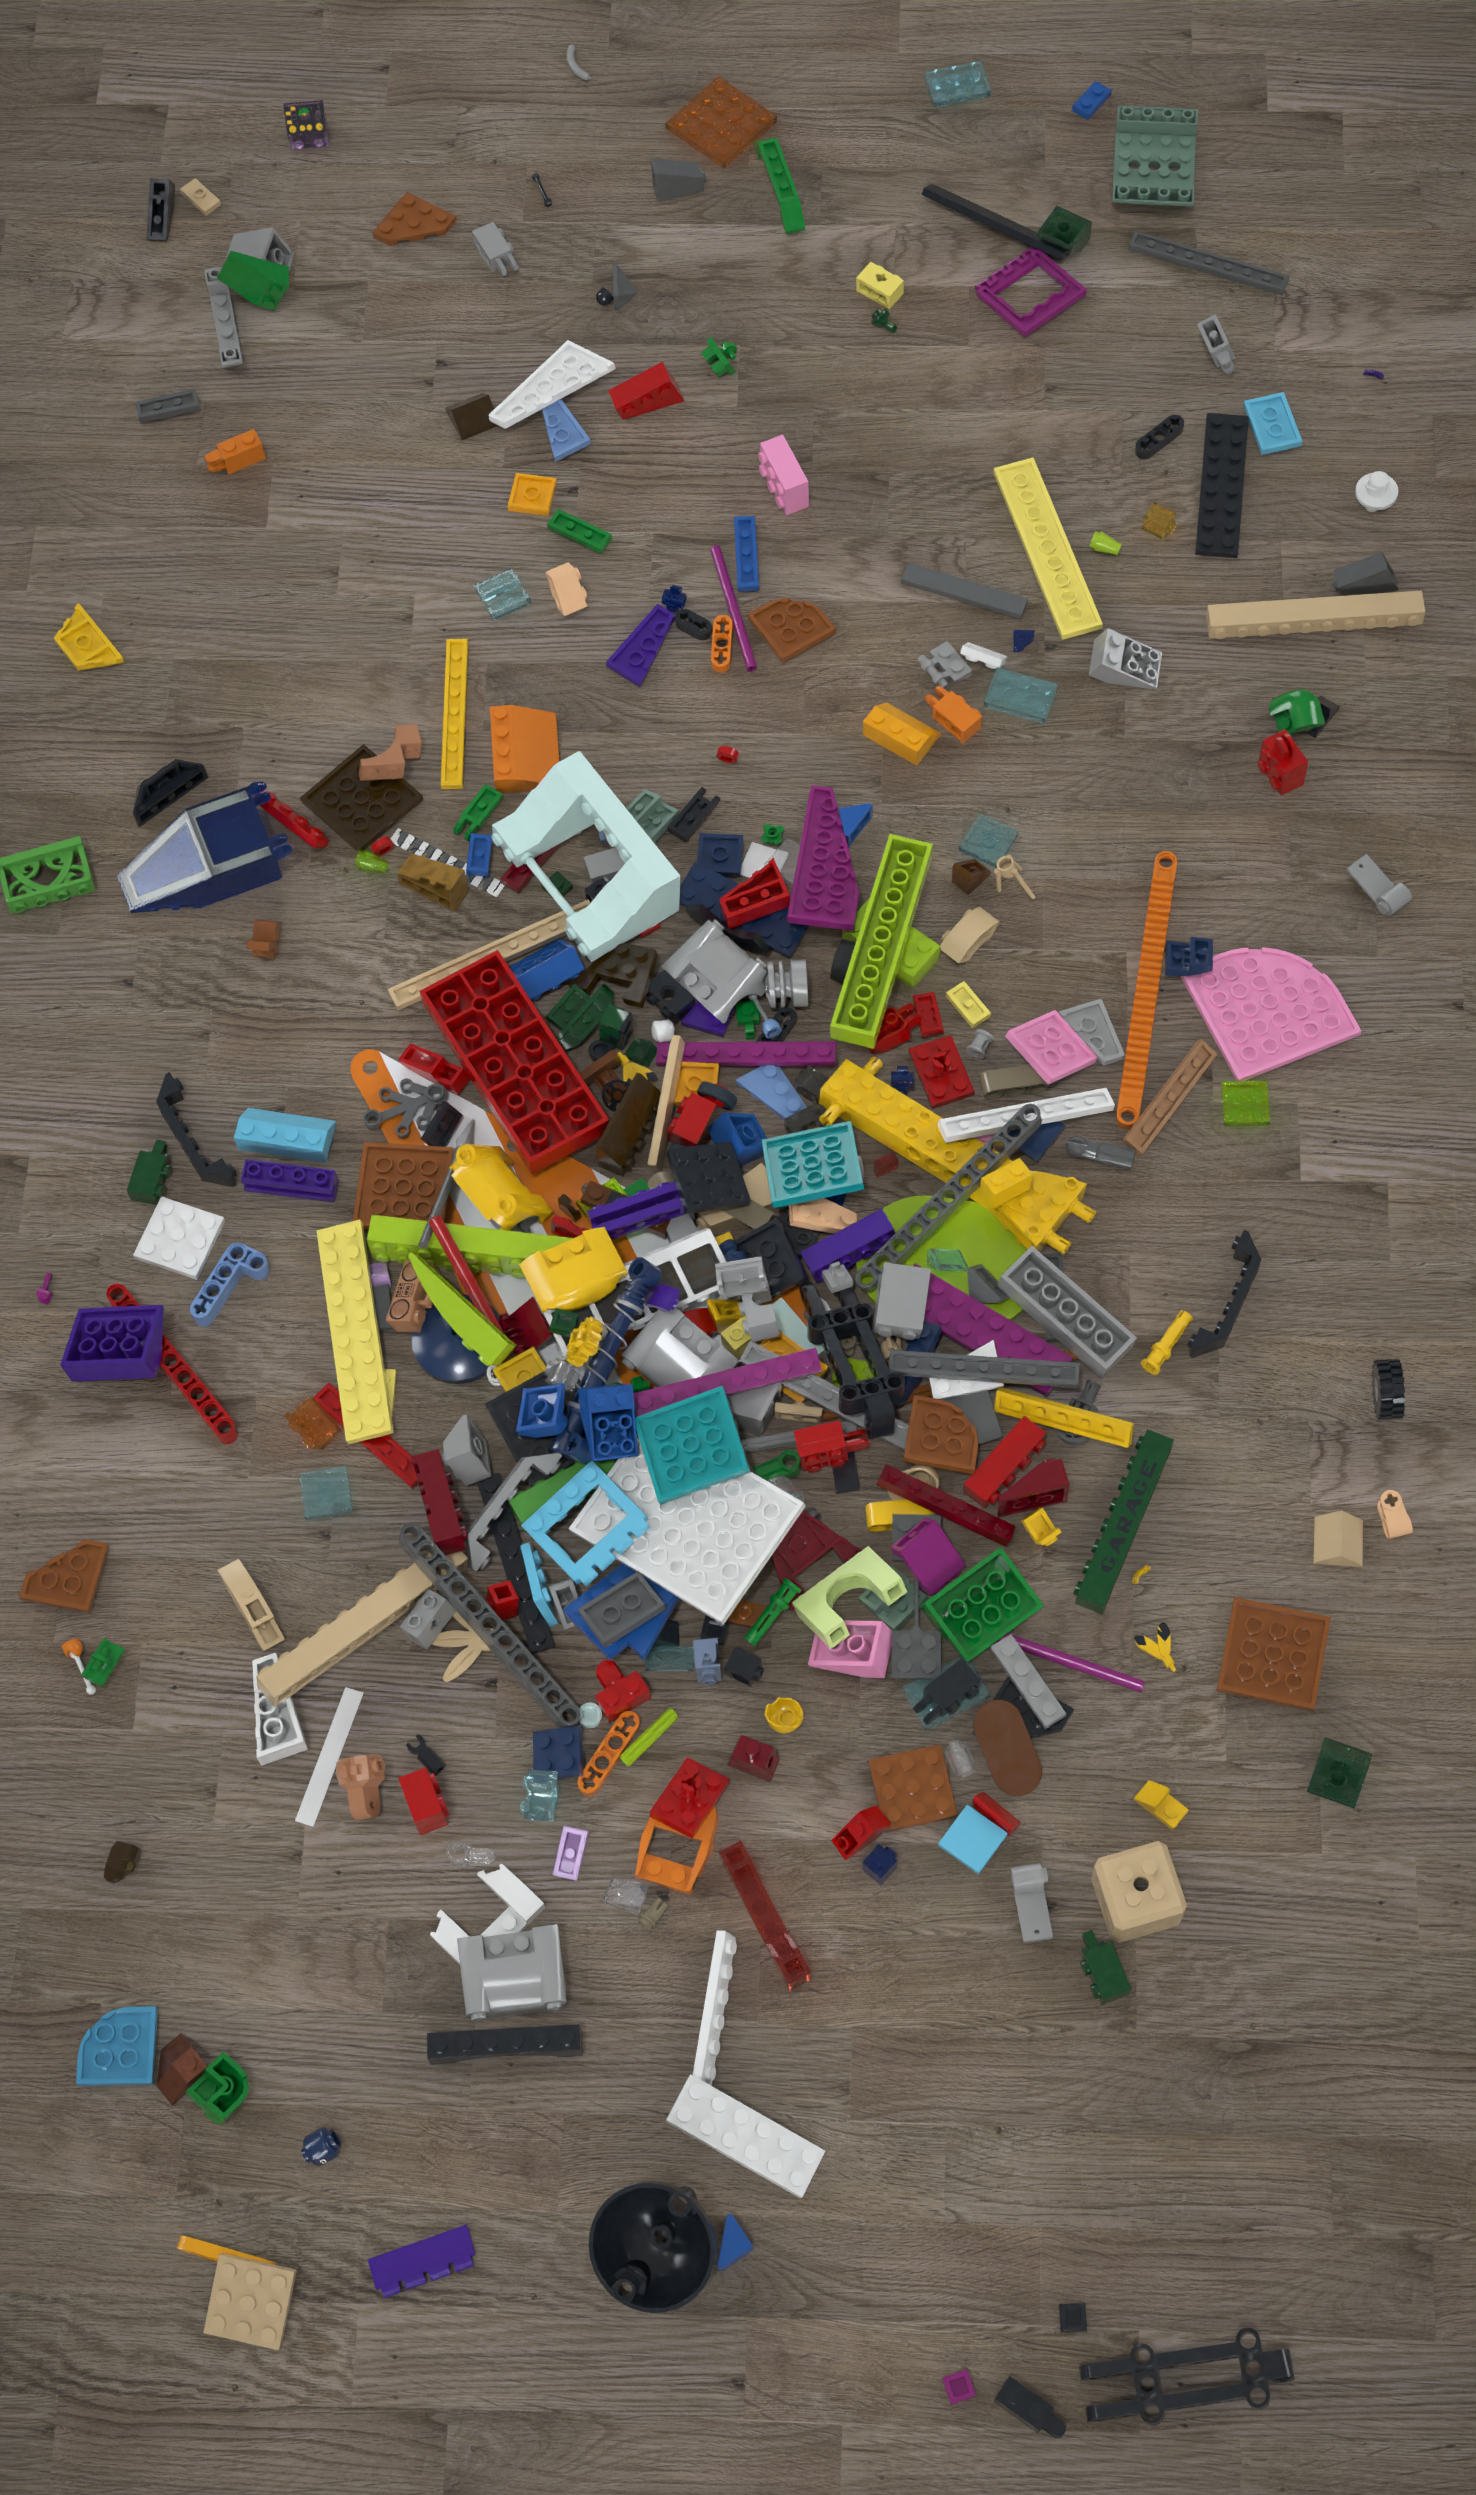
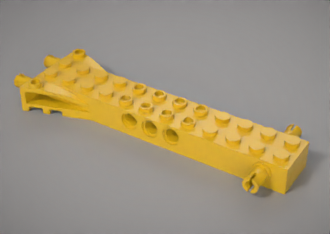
M871 1057L863 1068L846 1059L820 1089L819 1105L827 1109L819 1117L823 1125L827 1121L826 1126L832 1125L838 1117L847 1122L851 1121L852 1125L945 1183L985 1145L974 1137L945 1143L937 1126L939 1119H943L942 1117L874 1076L883 1067L880 1059L874 1063L877 1057ZM1007 1159L999 1168L1011 1163L1012 1160ZM980 1162L976 1168L983 1170L988 1166V1163ZM1031 1171L1033 1177L1030 1190L992 1210L979 1194V1188L969 1197L987 1208L1006 1230H1010L1016 1237L1015 1241L1019 1245L1022 1244L1026 1250L1033 1246L1039 1252H1041L1045 1245H1049L1064 1255L1068 1251L1071 1242L1056 1234L1057 1230L1072 1213L1087 1223H1090L1096 1214V1210L1081 1202L1084 1198L1087 1183L1080 1182L1074 1177L1066 1178L1038 1171ZM964 1178L960 1181V1185L968 1186L972 1180Z

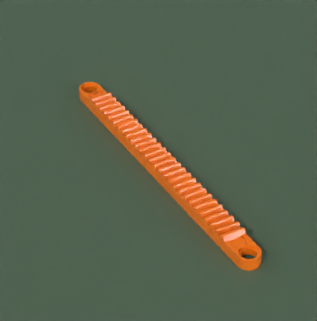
M1162 851L1157 854L1154 863L1116 1114L1118 1126L1125 1130L1132 1128L1139 1118L1177 866L1175 854L1169 851ZM1167 859L1171 861L1172 865L1163 867L1160 865V861ZM1131 1113L1134 1119L1127 1122L1122 1119L1121 1115Z

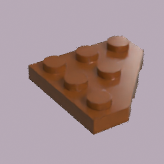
M406 192L373 231V237L392 246L397 245L398 241L409 239L412 242L426 239L425 236L437 234V236H443L447 234L457 220L455 215Z
M84 1539L75 1548L66 1553L59 1554L49 1560L45 1566L26 1574L19 1598L23 1601L90 1613L110 1546L108 1543Z

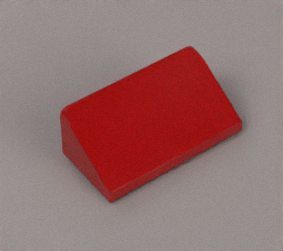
M981 1792L973 1797L972 1806L988 1820L1007 1832V1836H1011L1020 1826L1021 1822L985 1792Z

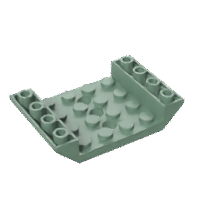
M1118 106L1112 203L1194 206V169L1198 109ZM1135 165V166H1138L1139 168H1138V169H1131L1130 166ZM1156 166V167H1158L1159 169H1158V170H1151L1150 167ZM1176 167V168H1178L1179 170H1177V171H1172V170H1170V168Z

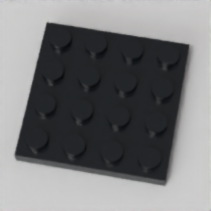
M566 1359L484 1404L516 1463L522 1457L554 1453L549 1449L556 1435L533 1438L520 1435L516 1432L523 1388L529 1389L564 1383L563 1413L566 1414L565 1407L568 1401H572L578 1389L576 1384L581 1382L572 1365ZM585 1431L582 1434L584 1438H586ZM561 1457L559 1459L561 1464L556 1471L566 1468L576 1461ZM531 1465L530 1469L532 1472L526 1481L532 1487L537 1481L546 1479L553 1474L550 1472L548 1475H543Z

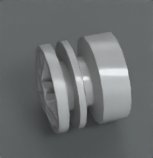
M806 959L791 960L790 968L785 971L782 961H779V971H774L773 961H768L765 986L770 1009L776 1008L775 998H781V1008H785L786 998L791 997L793 1007L808 1006Z

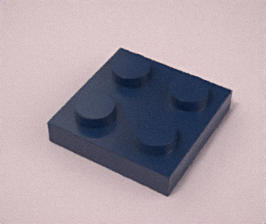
M699 833L697 863L724 877H741L743 835Z
M579 1725L533 1732V1769L535 1781L540 1782L583 1776L582 1728Z

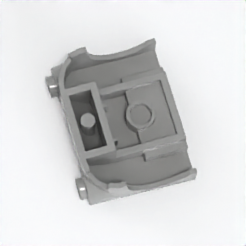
M708 919L661 967L724 1024L731 1009L740 999L749 994H758L760 996L766 991L765 975L767 971L765 968L767 965L758 957L755 960L752 959L734 941L724 935L722 932L724 927L717 920L714 919L711 922Z
M676 1307L669 1312L658 1310L621 1354L624 1358L622 1363L630 1370L635 1368L656 1388L733 1369L739 1363L735 1356L722 1345L716 1343Z
M557 1924L534 1927L530 1931L488 1937L477 1935L457 1938L466 2017L471 2018V2021L477 2022L547 2010L555 2011L562 2009V2005L567 2002V1987Z

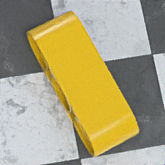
M909 1500L873 1502L865 1506L867 1530L870 1532L892 1531V1514L936 1515L934 1512Z

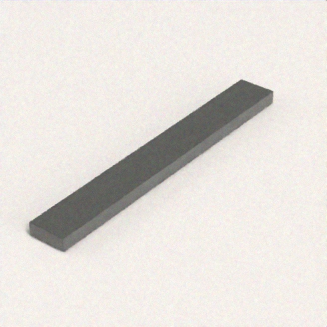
M1139 231L1134 232L1128 246V250L1281 296L1289 281L1288 275Z
M890 1350L888 1368L891 1373L897 1372L903 1376L1078 1388L1080 1363Z

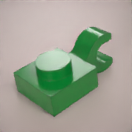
M754 1001L738 1002L735 1004L738 1026L745 1027L746 1039H755L754 1025L760 1024L759 1010Z

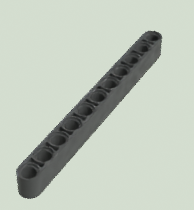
M1035 1104L1024 1105L858 1270L855 1278L861 1291L865 1293L874 1292L877 1289V1282L882 1268L878 1267V1263L881 1260L886 1259L890 1261L889 1263L901 1265L980 1187L982 1177L997 1170L1040 1127L1042 1117L1038 1106ZM1029 1113H1034L1037 1115V1117L1032 1121H1028L1025 1119L1026 1115H1028ZM1014 1129L1021 1131L1017 1137L1009 1136L1010 1131ZM996 1146L1004 1147L1001 1153L992 1152ZM980 1162L988 1163V1166L983 1170L976 1168ZM964 1178L972 1180L968 1186L960 1185V1181ZM952 1194L955 1196L952 1202L943 1201L946 1195ZM930 1211L939 1212L938 1216L934 1219L927 1217ZM914 1227L922 1228V1232L919 1235L911 1234V1230ZM904 1243L906 1247L903 1251L898 1252L894 1250L897 1244ZM865 1276L873 1277L872 1282L867 1285L861 1283L862 1279Z
M413 1522L404 1524L398 1541L406 1554L558 1728L577 1726L581 1714L575 1703L424 1530ZM412 1533L416 1539L408 1540L404 1535ZM428 1551L432 1557L424 1558L420 1552ZM444 1569L447 1575L439 1576L435 1570ZM460 1587L463 1593L455 1594L451 1588ZM475 1605L479 1611L471 1612L467 1606ZM491 1623L495 1629L486 1630L483 1624ZM507 1641L510 1644V1648H502L499 1642ZM522 1659L525 1661L526 1666L519 1667L515 1664L514 1660ZM537 1677L542 1681V1684L534 1685L530 1678ZM553 1695L557 1698L558 1702L552 1704L548 1702L546 1696ZM568 1713L573 1716L574 1721L567 1722L563 1719L562 1715Z

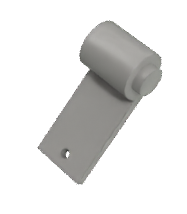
M1367 854L1346 869L1351 877L1374 901L1378 910L1383 915L1391 916L1412 900L1409 889L1402 883L1394 885Z
M1040 1863L1010 1867L1023 1943L1053 1939L1044 1892V1883L1048 1882L1046 1867L1042 1868Z

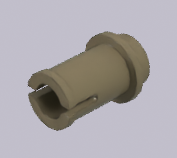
M658 1897L654 1899L644 1914L641 1913L639 1915L638 1923L648 1931L656 1927L655 1923L665 1910L669 1908L664 1902L657 1910V1906L662 1901Z

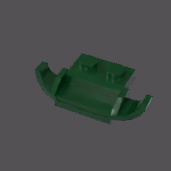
M574 984L546 1015L545 1018L561 1031L556 1039L563 1050L580 1045L600 1022L609 1004H612L614 993L606 984H603L592 997Z

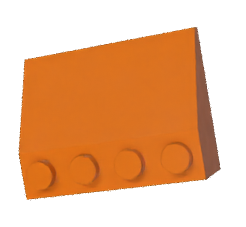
M515 705L490 707L495 788L503 794L532 791L550 769L559 762L556 713Z

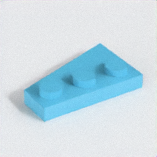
M530 1543L523 1544L520 1547L534 1603L549 1627H552L559 1623L551 1601V1594L546 1585L547 1578L543 1568L540 1566L543 1563L538 1550L534 1551Z

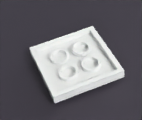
M161 1196L133 1254L134 1259L198 1280L225 1223V1219L222 1216Z

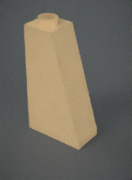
M762 1163L743 1176L751 1200L772 1212L788 1207L773 1208L767 1171ZM722 1210L697 1213L696 1222L701 1229L709 1228L713 1235L744 1224Z

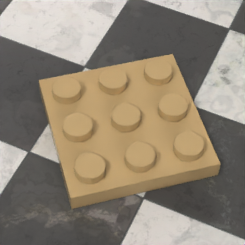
M219 2254L203 2333L280 2350L297 2270L230 2254Z

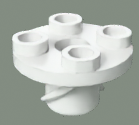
M1376 471L1363 476L1358 481L1355 494L1359 503L1366 507L1367 511L1375 512L1387 509L1396 502L1398 486L1387 473Z

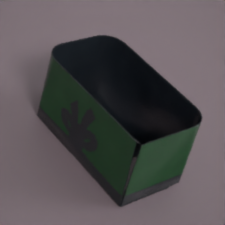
M609 1004L599 1022V1040L615 1045V1048L623 1051L633 1033V1014Z

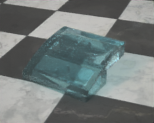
M511 568L474 585L475 591L493 620H497L532 604L530 596L523 589L520 579Z

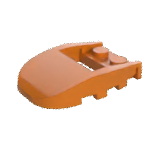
M714 1806L693 1837V1839L701 1841L693 1868L647 1854L655 1827L685 1836L649 1817L641 1836L635 1878L692 1895V1887L697 1877H701L709 1856L712 1855L714 1849L715 1833L717 1832L719 1822L716 1807Z

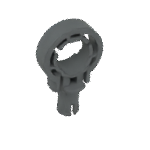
M1088 1379L1081 1396L1077 1399L1072 1398L1069 1406L1097 1413L1098 1408L1092 1404L1101 1385L1096 1381L1092 1384V1380ZM1056 1429L1059 1438L1068 1445H1082L1091 1439L1064 1431V1434H1062L1060 1429Z

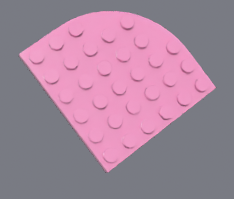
M1262 947V950H1248V948H1240L1213 956V969L1210 972L1180 976L1237 1083L1361 1035L1359 1025L1335 984L1326 974H1322L1312 967L1313 964L1307 960L1278 949Z

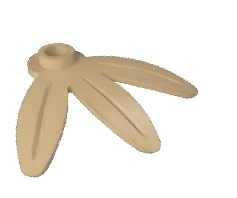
M457 1611L453 1617L469 1631L452 1630L441 1632L432 1643L435 1646L450 1648L468 1646L447 1667L443 1675L445 1682L452 1681L463 1674L475 1662L482 1650L491 1651ZM485 1627L486 1630H494L493 1628Z

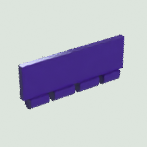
M463 2225L367 2260L376 2290L381 2289L383 2297L387 2298L402 2292L399 2282L404 2281L406 2290L426 2284L424 2274L427 2272L432 2282L451 2275L450 2264H454L456 2273L474 2267L471 2257L476 2254L468 2227Z

